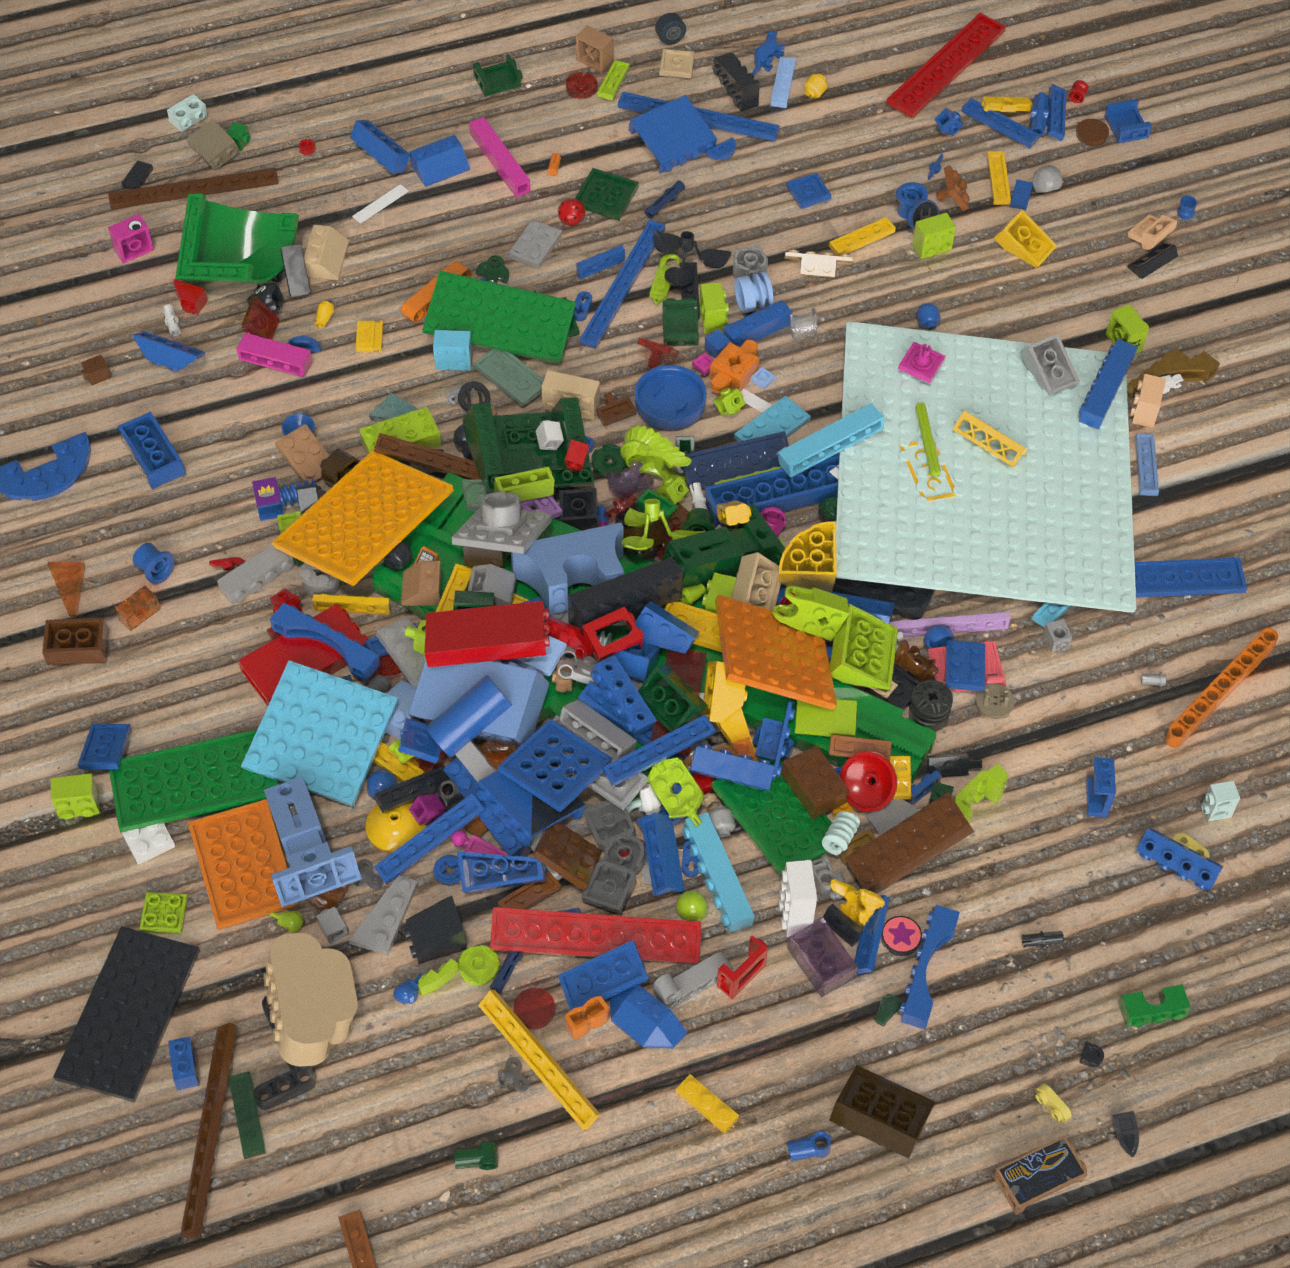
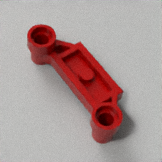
M549 616V620H546V622H549L550 633L546 635L574 648L578 658L593 654L587 641L580 633L579 627Z

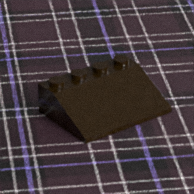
M856 1065L835 1102L829 1121L878 1145L884 1146L899 1155L910 1158L935 1105V1101Z

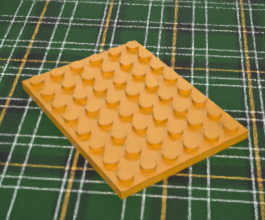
M372 450L283 531L272 544L274 548L354 586L440 505L454 489L449 483Z

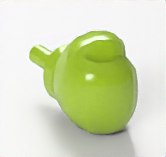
M283 911L281 914L273 912L269 914L278 919V925L288 929L290 933L299 931L304 923L302 914L297 911Z

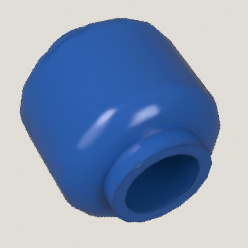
M925 303L919 306L916 312L919 326L927 328V330L937 328V325L941 322L938 307L932 305V303Z

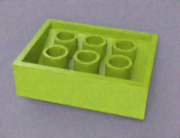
M849 604L850 614L834 636L830 674L833 678L846 684L889 690L892 683L898 628Z

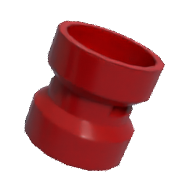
M1082 80L1075 81L1069 92V99L1073 103L1083 102L1089 89L1088 84Z

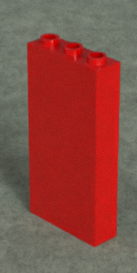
M543 601L426 613L424 654L427 666L429 668L546 655V647H550L549 635H546L550 633L549 622H546V620H549L548 608L545 609Z
M338 604L313 617L316 621L327 624L332 630L342 632L350 640L358 641L363 647L364 642L369 640L365 634L362 635L359 632L360 629L356 622H351L347 611L344 608L341 609ZM283 635L238 660L240 671L267 707L288 661L330 675L348 666L337 650L326 643L310 638H286Z

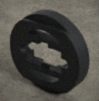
M471 381L461 387L458 393V402L463 410L468 412L472 406L469 393L471 388L477 390L479 403H490V393L484 384ZM481 391L483 392L485 397L484 402L482 401ZM465 392H466V396H467V402H466L465 399H464V393H465Z

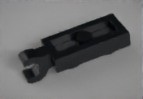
M967 753L927 756L928 773L930 774L937 770L942 776L969 775V769L982 768L980 757L968 759Z

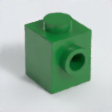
M233 122L226 132L235 141L240 151H243L246 144L250 142L251 134H249V129L246 125Z

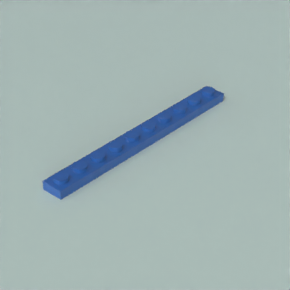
M622 92L618 101V108L646 113L669 101ZM695 107L706 124L711 128L776 141L780 130V125Z
M649 220L583 332L580 344L597 348L655 248L653 243L655 230L663 233L665 231V224Z

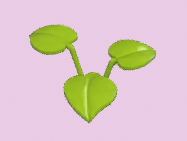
M658 499L645 500V513L629 508L624 517V523L628 526L637 527L645 524L644 535L642 537H626L621 543L623 547L635 550L651 548L654 545V540L647 538L649 524L657 521L660 516L672 540L705 531L676 530L671 532L665 519L664 511L660 510V501Z

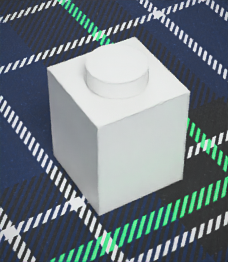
M542 421L536 430L540 449L557 450L564 441L559 422Z

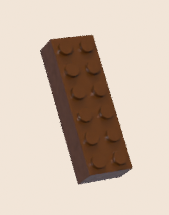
M947 792L845 857V860L862 888L877 894L974 833V830L950 793Z

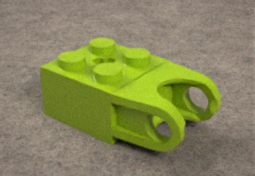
M788 586L785 589V597L792 604L776 605L772 610L774 617L778 621L797 630L831 641L850 614L847 598L814 587L807 589L797 586Z

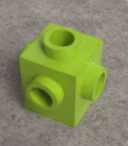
M725 388L720 392L721 395L713 400L721 416L736 414L746 404L743 394L738 388Z
M680 476L666 477L662 481L663 484L655 490L658 495L674 504L681 502L685 498L684 495L689 492L686 482Z

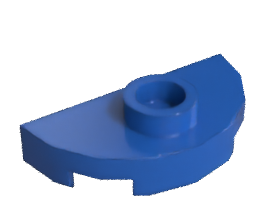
M732 137L707 150L706 155L715 160L730 158L736 150L734 138Z
M297 336L287 342L292 346L306 348L311 352H321L320 343L311 337Z

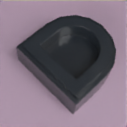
M1086 1041L1079 1063L1089 1067H1098L1104 1059V1052L1101 1047Z

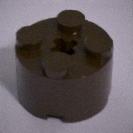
M337 448L327 459H323L320 464L322 479L333 487L360 460L346 451Z

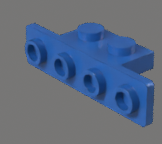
M791 701L786 705L783 722L763 718L754 757L773 762L775 769L772 781H774L776 776H780L782 765L779 762L780 757L784 758L786 746L783 745L784 739H788L791 727H787L788 721L793 719L795 711L792 708L793 702Z

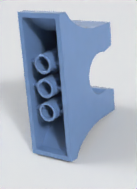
M622 523L535 540L524 554L511 552L512 573L516 574V580L527 583L538 592L546 608L549 610V615L567 612L568 587L570 585L587 583L594 586L624 575L623 568L619 562L623 557V546L621 543L623 540Z

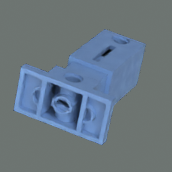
M303 776L264 790L290 868L271 874L282 907L362 879L351 846L331 853Z

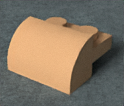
M1149 214L1128 231V237L1142 243V249L1150 250L1175 230L1177 220L1165 215L1157 218Z

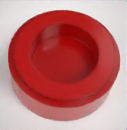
M304 139L299 142L298 147L301 154L311 155L315 152L314 141Z

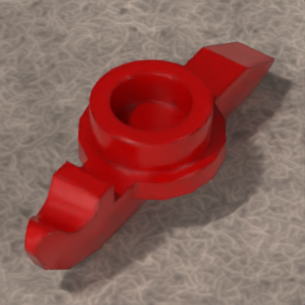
M240 557L209 561L210 566L215 568L222 567L224 571L234 569V565L239 567L245 563V560Z

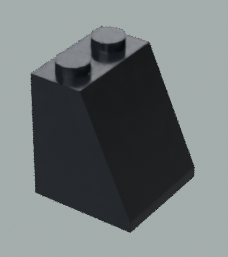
M452 896L406 919L407 927L403 928L406 940L411 939L412 946H409L412 958H417L418 964L467 949L464 929Z

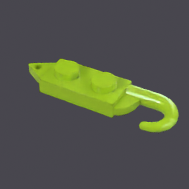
M666 254L660 260L650 290V298H652L655 306L668 297L671 284L665 280L664 275L665 271L671 268L666 265L669 259H675L677 264L680 265L681 260L675 254Z

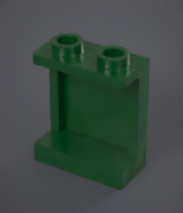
M509 54L506 55L505 62L482 68L479 62L473 63V76L485 97L521 87L522 72L520 69H517L516 61Z
M668 298L662 301L663 346L699 345L698 300L693 298H685L683 300Z

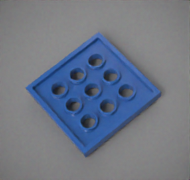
M550 719L498 766V772L561 812L603 772L604 766L612 763V757ZM548 742H558L555 745L548 744ZM572 751L573 754L566 755L564 752ZM535 754H545L542 757L535 756ZM588 761L589 763L586 765H582L579 762ZM559 763L560 766L552 767L551 764ZM522 766H531L529 769L522 768ZM566 774H576L574 777L566 776ZM538 776H547L545 779L537 778ZM559 785H561V786L563 787V788H561V789H554V788H553V786H559Z

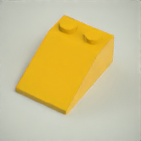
M1023 210L1013 216L994 237L1004 250L1036 268L1057 247Z

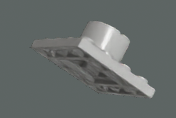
M490 493L481 500V507L452 536V544L524 554L552 522L551 515L544 512L534 513L520 509V498L514 493Z

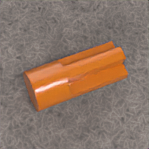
M552 153L547 171L551 176L557 175L561 160L560 153Z

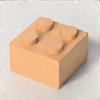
M1144 374L1143 381L1139 380L1137 391L1139 392L1135 393L1133 400L1135 405L1132 406L1130 414L1133 416V424L1150 428L1154 427L1161 405L1166 378Z

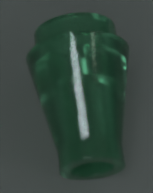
M887 993L881 999L874 1021L884 1027L899 1011L901 1001Z

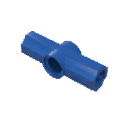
M1039 92L1034 97L1030 117V130L1040 134L1039 138L1045 134L1049 113V96L1042 92Z

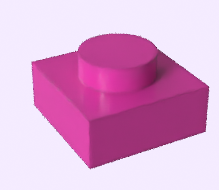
M704 353L692 361V366L705 376L710 372V364L714 359Z

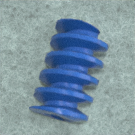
M312 478L311 484L306 479L304 480V485L297 481L296 487L292 482L289 488L285 484L282 485V490L278 487L283 507H286L287 502L293 506L294 500L299 504L297 487L316 484L315 479Z

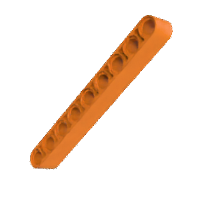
M1272 628L1263 629L1170 725L1165 736V742L1168 746L1172 748L1180 747L1269 655L1278 640L1276 630Z

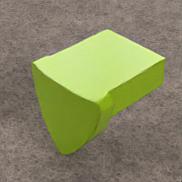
M296 510L295 513L277 515L280 534L301 516L300 510Z

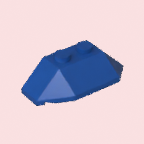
M146 331L134 334V339L147 360L152 361L155 365L167 366L172 371H179L205 355V351Z
M639 984L609 998L611 1022L642 1047L674 1049L687 1034V1031L674 1013Z

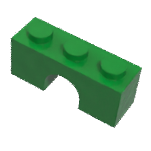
M1183 984L1162 988L1159 994L1161 1002L1159 1005L1148 1003L1142 991L1122 995L1118 1004L1125 1026L1133 1025V1027H1140L1149 1022L1158 1024L1166 1019L1180 1020L1185 1018L1191 1006Z

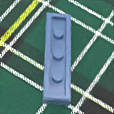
M1136 433L1135 447L1139 495L1158 496L1159 486L1154 434Z

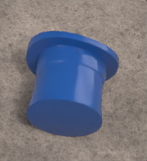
M909 182L897 189L896 198L899 201L897 207L898 215L908 220L909 211L915 205L914 203L928 198V191L924 185L917 182Z
M145 543L135 551L133 564L144 571L145 577L149 582L159 584L170 576L174 567V556L169 551H159L152 543Z

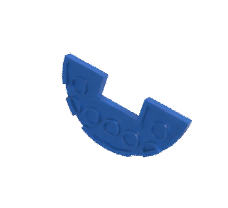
M86 432L51 445L57 459L26 472H23L17 460L0 466V493L14 500L32 499V501L56 496L69 489L76 483L75 480L80 474H84L89 464L88 459L91 454V448Z

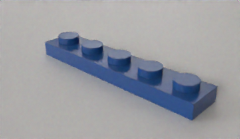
M972 98L962 107L961 112L1028 148H1031L1039 140L1040 134L997 111H984L981 103Z

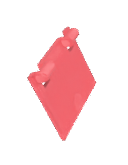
M995 641L981 642L985 643V685L999 683V685L1006 686ZM946 647L927 649L929 659H935V666L939 669L938 673L934 675V679L945 684L943 681H945ZM953 689L954 692L967 691L961 689Z

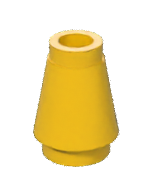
M322 301L318 305L315 326L325 328V325L334 313L333 304Z

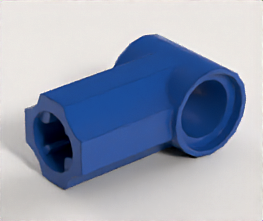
M819 1131L813 1136L787 1141L791 1162L815 1156L819 1158L826 1157L831 1150L830 1136L826 1132ZM819 1141H823L827 1145L823 1148H819L815 1144Z

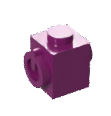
M436 794L418 796L409 808L418 824H427L428 826L441 817L446 810Z

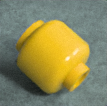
M817 73L809 76L803 85L806 96L809 98L821 97L827 89V80L823 75Z

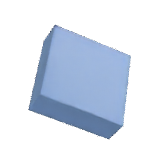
M761 367L751 376L750 381L765 390L775 380L776 376Z

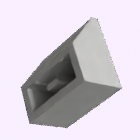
M492 564L473 566L468 591L494 593V606L511 604L517 576L515 573Z

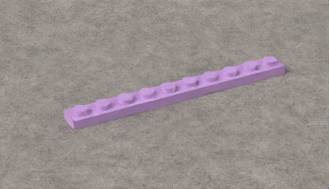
M1009 612L978 613L968 616L958 615L956 617L942 616L932 619L900 620L889 622V624L897 627L898 632H902L904 638L924 636L928 629L938 624L947 626L952 633L1008 629L1010 615ZM834 638L832 641L825 639V644H832L834 642Z

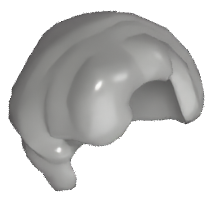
M1050 165L1039 168L1033 177L1035 192L1045 193L1061 188L1063 178L1060 170Z

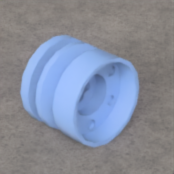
M766 272L755 273L752 275V279L747 275L735 278V297L741 313L754 312L756 305L761 310L773 304V289Z

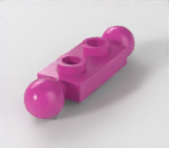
M459 830L451 837L452 843L455 846L466 847L464 852L508 856L506 851L474 834L471 839H468L467 834Z

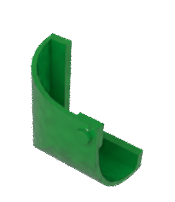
M188 194L175 279L181 281L263 283L271 280L284 267L280 248L294 245L299 215L296 213L276 214L243 210L208 201L204 194Z

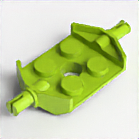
M680 758L665 759L655 764L648 775L649 781L647 783L651 785L655 794L669 813V818L688 816L695 827L700 826L699 824H702L703 821L697 815V809L703 801L704 793ZM675 783H680L682 787L679 794L673 793L672 787Z

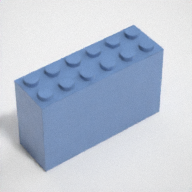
M496 660L428 668L425 661L408 715L415 721L428 725L484 676L488 675L512 706L475 738L519 748L534 734L549 682L544 678V675L538 672V669L530 666L521 668L518 664L509 662L507 665Z

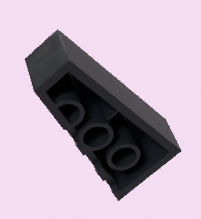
M732 52L714 57L713 72L719 77L721 85L725 86L726 92L732 97L734 105L740 111L758 107L760 81L758 79L754 80L752 73L748 74L747 68L741 66V61Z

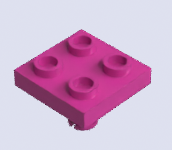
M913 342L901 360L898 370L931 383L944 363L946 356L932 350L930 345L927 348V344L920 345Z

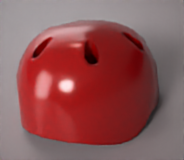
M575 198L565 199L558 207V217L566 225H576L585 217L586 211L583 203Z

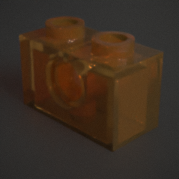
M146 586L140 588L115 607L119 621L130 631L161 609L157 596Z

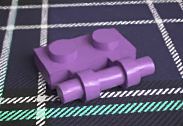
M552 496L520 502L521 509L527 512H544L551 515L552 519L562 516V509ZM535 506L536 510L532 511L530 507Z

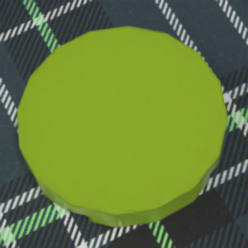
M485 945L468 947L458 959V970L461 978L474 986L489 984L495 979L500 967L496 952L490 950V947Z

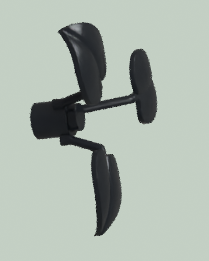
M657 230L654 233L653 243L659 252L670 254L674 250H679V248L683 251L681 269L671 267L665 271L664 275L665 280L669 284L677 287L687 286L693 281V271L684 269L686 252H690L693 247L699 260H704L703 264L709 268L723 267L732 253L731 251L706 249L700 253L697 241H694V234L690 231L682 232L680 237Z

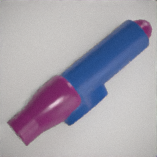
M600 505L598 507L599 527L609 525V519L606 518L605 507Z

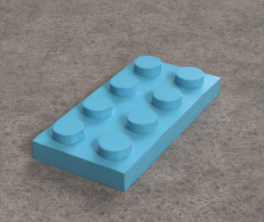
M785 395L734 433V439L740 442L783 431L786 432L788 438L811 420V416Z

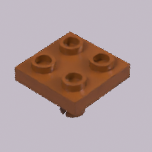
M950 165L944 167L947 187L936 192L938 200L941 202L952 197L963 211L969 209L968 201H970V198L966 192L968 187L965 180H961L957 170H953Z

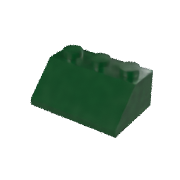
M657 665L638 690L652 714L669 732L697 719L707 707V704L670 666Z

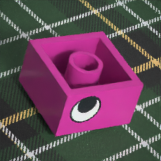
M140 214L108 227L113 249L123 264L154 250L149 228Z

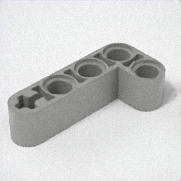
M723 952L716 953L674 978L670 974H664L654 982V995L671 1010L717 984L718 968L723 963L732 971H734V968Z

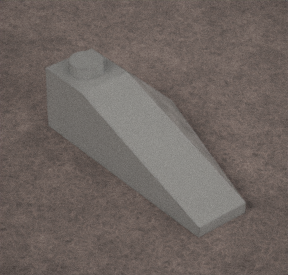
M901 799L892 800L881 810L864 813L868 817L871 826H874L880 836L919 810Z

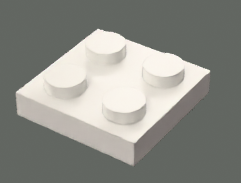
M164 823L121 832L138 865L176 847Z

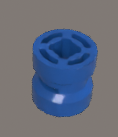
M1183 196L1179 203L1177 215L1181 219H1191L1197 206V200L1192 196Z

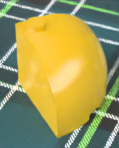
M836 521L815 524L811 528L798 533L790 541L782 554L778 570V579L782 584L807 589L814 587L832 592L837 575Z

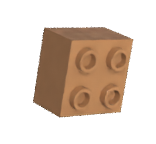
M587 25L576 36V60L603 74L614 62V38Z

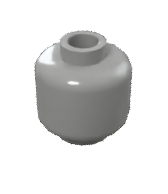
M726 806L715 807L709 813L719 837H727L735 829L734 815Z

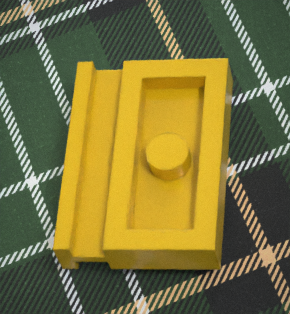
M357 321L356 352H374V350L382 352L383 321Z

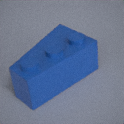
M652 601L643 608L635 622V626L640 628L644 634L643 643L684 654L691 648L700 631Z

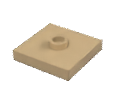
M663 49L659 76L691 78L695 52Z

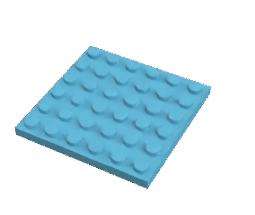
M288 661L241 767L283 783L303 776L308 792L353 807L399 699L398 697Z

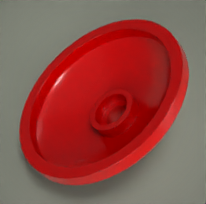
M871 751L857 753L845 762L840 772V778L850 790L847 802L857 810L863 812L881 810L893 800L896 794L898 784L896 771L891 762L879 753ZM872 777L876 780L875 784L871 782Z

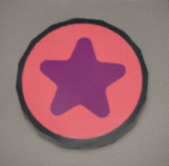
M894 916L885 922L881 942L893 955H911L921 945V928L910 917Z

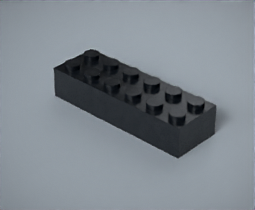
M670 557L568 595V622L579 627L580 633L583 636V625L625 607L628 613L631 612L633 616L641 614L643 608L650 601L660 607L682 599L683 571L675 560ZM620 620V621L614 622V623H612V624H610V625H608V626H606V627H603V628H607V627H609V626H611V625H613V624H616V623H619V622L625 621V620Z

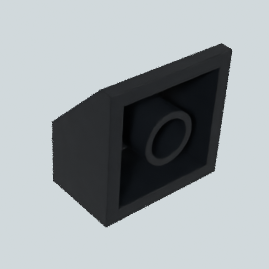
M596 488L559 490V507L562 509V516H559V520L581 531L599 527Z

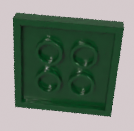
M592 168L575 199L583 203L586 211L620 221L639 187V182Z

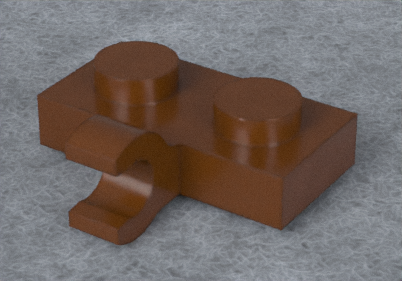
M611 392L604 394L606 405L596 409V413L603 426L634 416L637 412L629 397L615 401Z

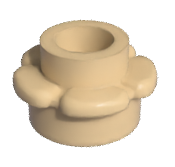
M708 793L704 795L701 803L702 808L711 811L719 806L720 800L717 794Z

